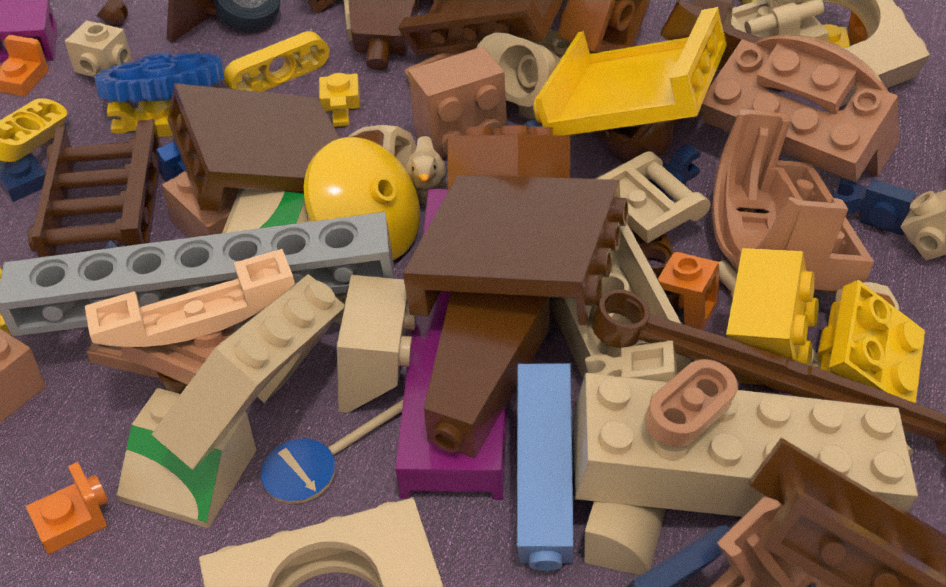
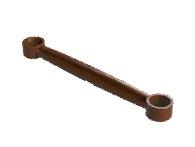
M614 289L607 291L599 301L591 322L592 330L600 341L611 347L634 346L639 340L650 344L673 340L676 354L695 361L707 359L719 362L730 369L734 375L797 397L898 408L903 431L935 440L937 448L946 457V414L823 369L789 359L788 357L652 315L646 302L640 296L628 290ZM608 313L620 314L629 319L633 324L620 323L611 318Z

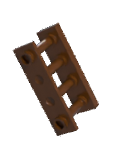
M154 119L138 120L135 137H131L129 142L71 147L65 127L56 128L53 144H49L47 149L48 167L34 226H30L28 229V243L32 252H37L40 258L55 256L56 246L106 242L110 240L117 241L119 245L124 244L125 246L150 243L159 180L156 149L162 147ZM131 158V163H126L125 168L72 172L74 163ZM127 184L126 190H122L120 195L67 199L69 189ZM122 212V218L116 219V222L113 224L61 228L63 217Z
M779 439L749 480L750 487L770 499L777 500L782 505L781 509L761 534L763 547L831 587H946V535L785 439Z

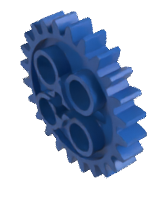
M185 52L172 55L171 53H156L136 59V62H123L122 65L111 66L110 69L101 70V73L96 74L94 79L98 96L101 99H107V101L118 100V102L132 100V102H137L142 99L164 101L172 99L174 83L212 87V84L220 83V80L224 79L222 59L217 54H200L199 52L186 54Z

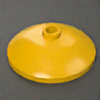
M345 137L332 141L314 155L308 165L304 178V200L311 222L385 212L393 260L403 255L416 238L420 223V206L415 186L399 160L379 144L358 137Z

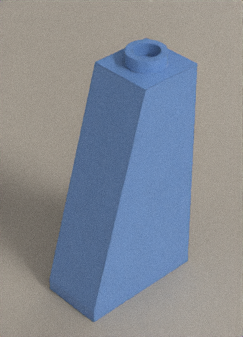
M518 364L519 563H529L530 568L541 571L557 570L562 567V563H573L570 364Z

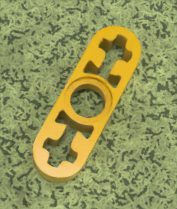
M306 31L232 61L224 70L223 81L229 89L263 92L320 68L326 63L330 49L328 44L318 34ZM278 57H284L283 66L275 72H270L271 63Z
M40 98L33 100L1 119L0 161H18L55 137L56 128L64 126L67 116L65 107L53 100Z

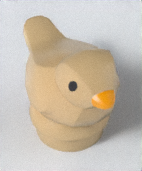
M422 136L417 140L416 150L406 162L405 169L415 186L419 203L427 204L428 189L446 188L447 182L445 177L447 171L443 159L434 150L431 138Z

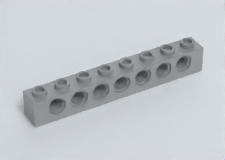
M386 213L364 214L4 262L0 280V313L12 337L88 327L85 305L135 291L140 307L238 279L234 262L283 249L295 284L309 274L316 281H320L330 287L334 294L348 292L351 275L394 279L392 245Z

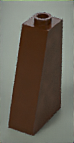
M451 291L424 405L427 441L429 443L435 444L446 452H458L472 458L477 456L518 385V364L531 363L550 330L549 297Z

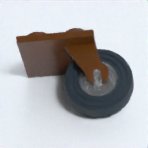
M169 0L166 39L171 43L212 15L219 16L229 26L243 31H257L267 28L276 20L281 0Z

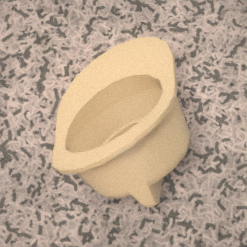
M493 33L486 36L478 44L477 48L484 47L505 72L506 100L520 106H533L535 98L557 66L551 51L543 45L507 33Z

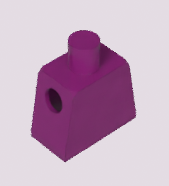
M0 0V63H4L9 58L4 44V39L8 35L37 39L41 44L45 60L54 61L57 24L49 0Z

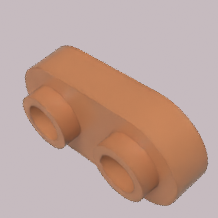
M707 359L693 361L653 395L644 419L648 432L657 441L668 446L682 447L691 444L729 409L738 389L736 377L730 369L719 362Z

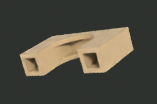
M811 0L766 1L770 8L773 9L791 2L798 5ZM822 0V2H831L844 6L860 18L866 28L868 39L845 49L870 66L883 81L886 88L917 77L929 58L930 53L924 41L916 35L905 19L901 8L896 6L893 0ZM856 85L852 87L840 107L849 103L857 90Z
M309 274L214 348L151 435L193 470L218 447L256 397L265 403L288 381L343 311L345 305L335 297L330 287L320 281H316Z
M414 498L398 502H386L373 509L344 517H332L319 524L293 531H281L265 539L239 546H227L217 552L199 556L204 587H297L312 577L326 573L352 574L366 580L374 587H443Z

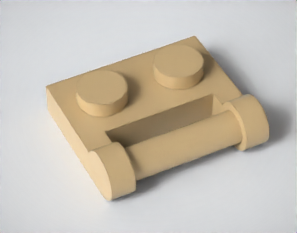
M651 151L645 152L596 178L620 181V197L628 199L627 224L646 243L689 219L692 221L700 220L707 214L711 205L704 195L700 192L693 193L662 166V160ZM651 179L652 181H654L660 188H662L667 194H669V195H670L675 201H677V202L674 203L672 200H670L664 193H662V192H661L656 186H654L649 180Z

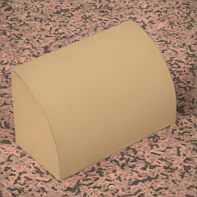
M594 501L585 529V563L639 576L649 571L653 563L666 509Z

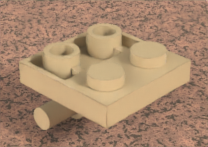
M757 0L735 7L732 10L731 27L760 38L778 35H802L828 41L829 32L815 17L824 13L822 0H811L798 5L791 2L773 9L770 8L766 0Z

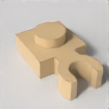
M673 340L621 348V357L612 358L608 355H593L585 358L587 371L592 374L669 382L677 375V361Z

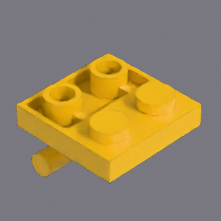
M860 280L843 286L841 301H835L831 305L828 326L822 329L817 359L821 362L820 369L916 403L925 330Z

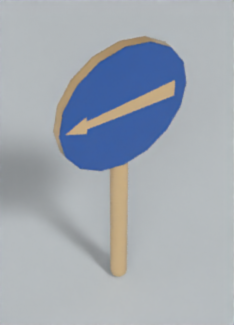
M403 400L329 447H326L320 441L307 438L294 439L278 445L267 455L261 466L260 480L266 493L276 501L287 504L306 503L319 497L330 487L335 477L336 462L333 456L402 412Z

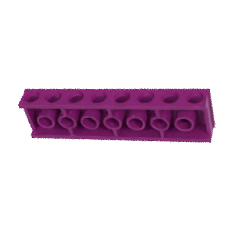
M428 189L423 236L449 189ZM441 291L430 315H417L415 330L411 332L410 366H407L395 465L400 498L409 499L411 491L492 492L493 500H503L508 402L475 458L458 452H446L427 441L424 405L451 291Z

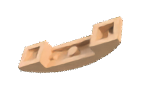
M283 249L234 262L238 279L140 307L135 291L85 305L92 343L118 347L167 345L203 337L238 324L266 308L295 284Z

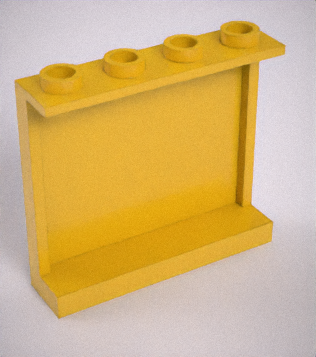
M718 7L702 10L690 36L675 40L590 54L584 31L578 32L534 100V115L537 122L542 124L543 127H553V135L566 136L696 117L727 46Z

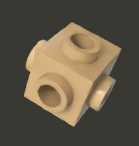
M85 21L65 40L73 70L76 73L96 77V74L101 73V70L110 69L111 66H119L123 62L132 61L125 31L121 28Z
M946 190L938 193L928 191L913 200L910 204L911 210L900 226L909 242L916 247L925 261L943 255L946 256Z

